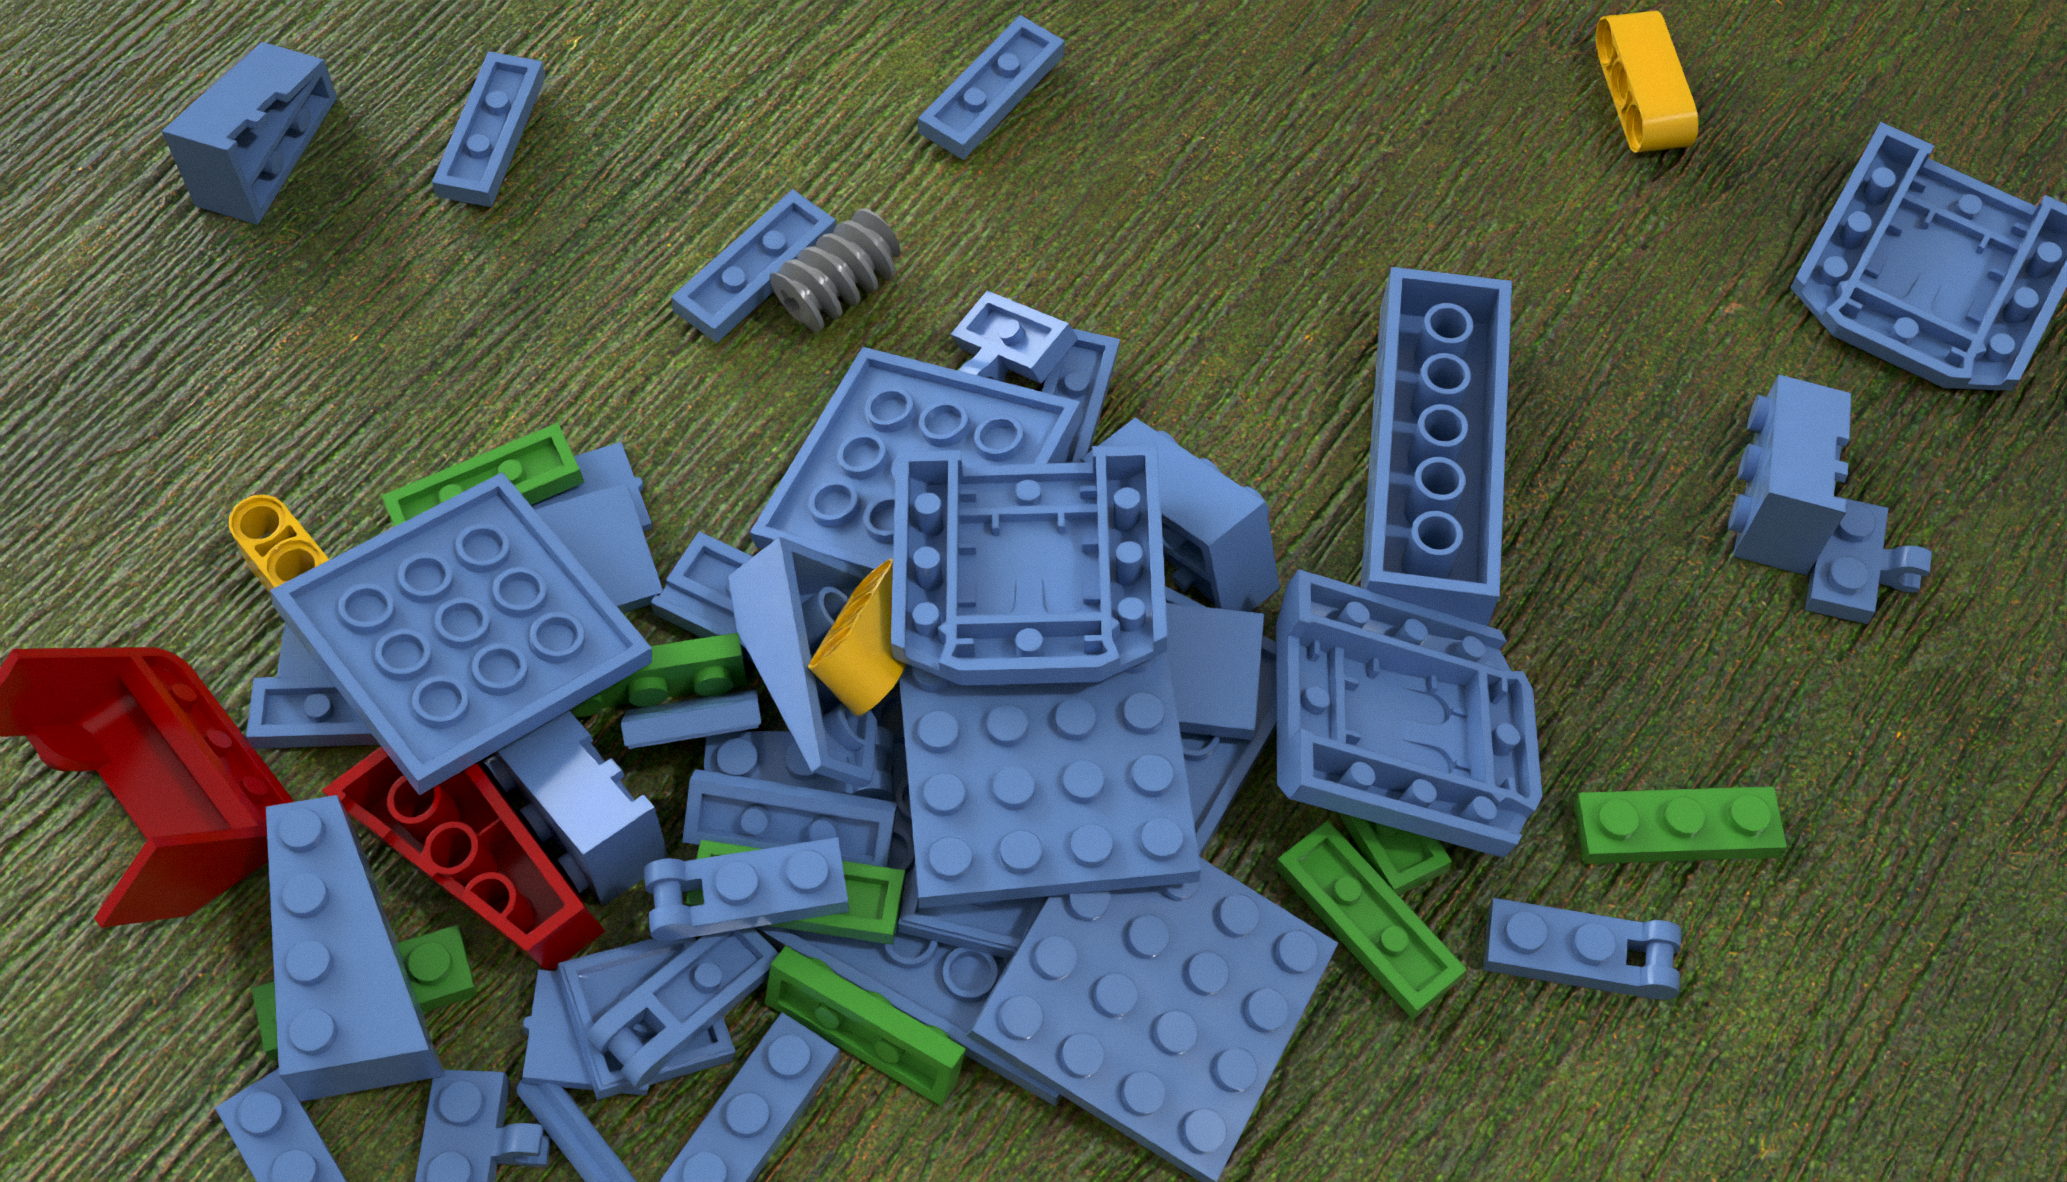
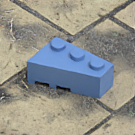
M265 42L258 44L161 131L194 205L258 225L334 104L337 95L324 59Z
M1778 374L1767 397L1756 396L1747 423V430L1756 432L1754 445L1748 444L1746 446L1738 471V479L1747 481L1745 494H1738L1728 523V530L1737 532L1734 557L1807 576L1846 514L1847 500L1834 497L1836 481L1845 483L1848 476V463L1839 460L1842 446H1847L1850 437L1851 393Z
M1135 417L1098 446L1158 444L1163 556L1178 569L1172 574L1171 580L1184 592L1194 585L1215 605V608L1251 612L1280 589L1268 521L1269 508L1265 500L1255 489L1249 486L1242 487L1223 475L1210 460L1206 458L1199 459L1180 447L1174 438L1165 431L1157 432ZM1092 450L1081 458V463L1093 462Z
M568 710L494 752L483 761V765L504 795L514 789L526 804L525 807L519 810V813L538 842L542 844L551 838L563 855L556 860V863L574 890L579 894L588 888L603 907L644 879L643 870L648 863L660 859H668L669 856L655 807L644 794L636 800L632 797L620 781L625 777L621 768L612 758L605 762L592 745L593 739L590 733Z

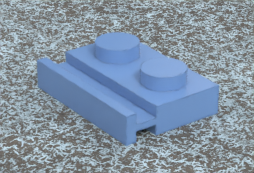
M699 531L667 577L666 587L659 596L655 595L652 599L653 614L701 638L737 633L728 576L753 556ZM739 635L743 658L753 662Z

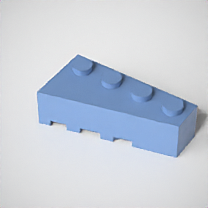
M337 795L267 806L266 820L279 1076L300 1102L445 1076L438 1053L433 1046L425 1024L426 1020L418 998L414 993L404 966L396 937L392 932L383 908V902L357 830Z

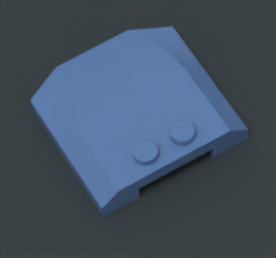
M1880 122L1790 288L1832 336L1943 388L2012 391L2024 373L2067 287V204L2044 195L2038 206L2032 205L1929 159L1928 157L1934 145Z
M1158 444L1092 446L1093 462L963 466L961 450L896 452L891 618L893 658L959 685L1100 682L1166 652L1168 635Z
M1299 569L1287 584L1276 623L1277 785L1289 799L1504 858L1519 843L1522 837L1519 833L1527 818L1535 812L1542 798L1533 688L1523 671H1511L1500 651L1507 642L1501 630Z

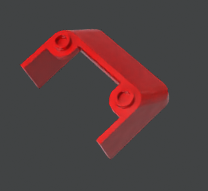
M156 647L12 649L0 667V737L26 736L38 752L39 758L47 766L62 772L96 770L147 839L140 852L95 915L94 919L101 928L192 915L269 862L266 807L291 803L294 800L185 660L170 651Z

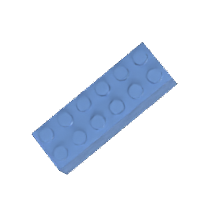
M1391 267L1380 308L1360 588L1488 626L1500 597L1512 281Z

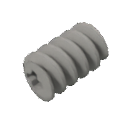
M861 208L854 213L851 221L839 223L834 229V234L822 235L816 242V247L804 248L799 253L798 260H787L779 269V273H770V283L778 300L790 315L799 322H802L812 332L819 333L824 328L820 310L829 318L837 320L843 313L841 304L837 299L838 297L847 305L855 307L861 300L856 284L866 293L872 294L879 287L874 272L882 279L888 281L895 277L896 269L891 258L899 257L900 245L895 233L879 215L867 208Z

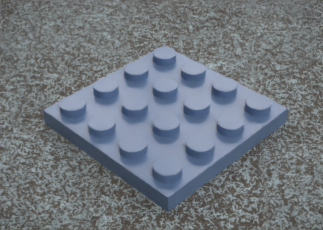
M862 347L751 529L750 535L756 548L764 549L778 537H783L859 567L869 575L880 564L893 558L896 452L961 450L963 466L1060 463L1084 419L1081 401Z
M503 472L270 590L273 607L419 795L652 663V647Z
M1168 647L1166 652L1100 682L959 685L909 664L906 665L899 678L919 908L1199 882L1201 868Z
M1199 857L1201 868L1199 882L1047 896L966 1036L1200 1182H1217L1338 942Z

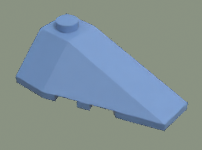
M778 537L728 576L737 632L810 770L813 773L863 788L872 782L877 719L871 710L856 717L809 669L808 665L847 600L867 574L859 567L783 537Z

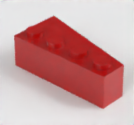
M379 747L321 790L327 797L337 795L349 817L543 970L555 971L558 963L568 961L605 932L604 928L479 762L419 795L385 750Z

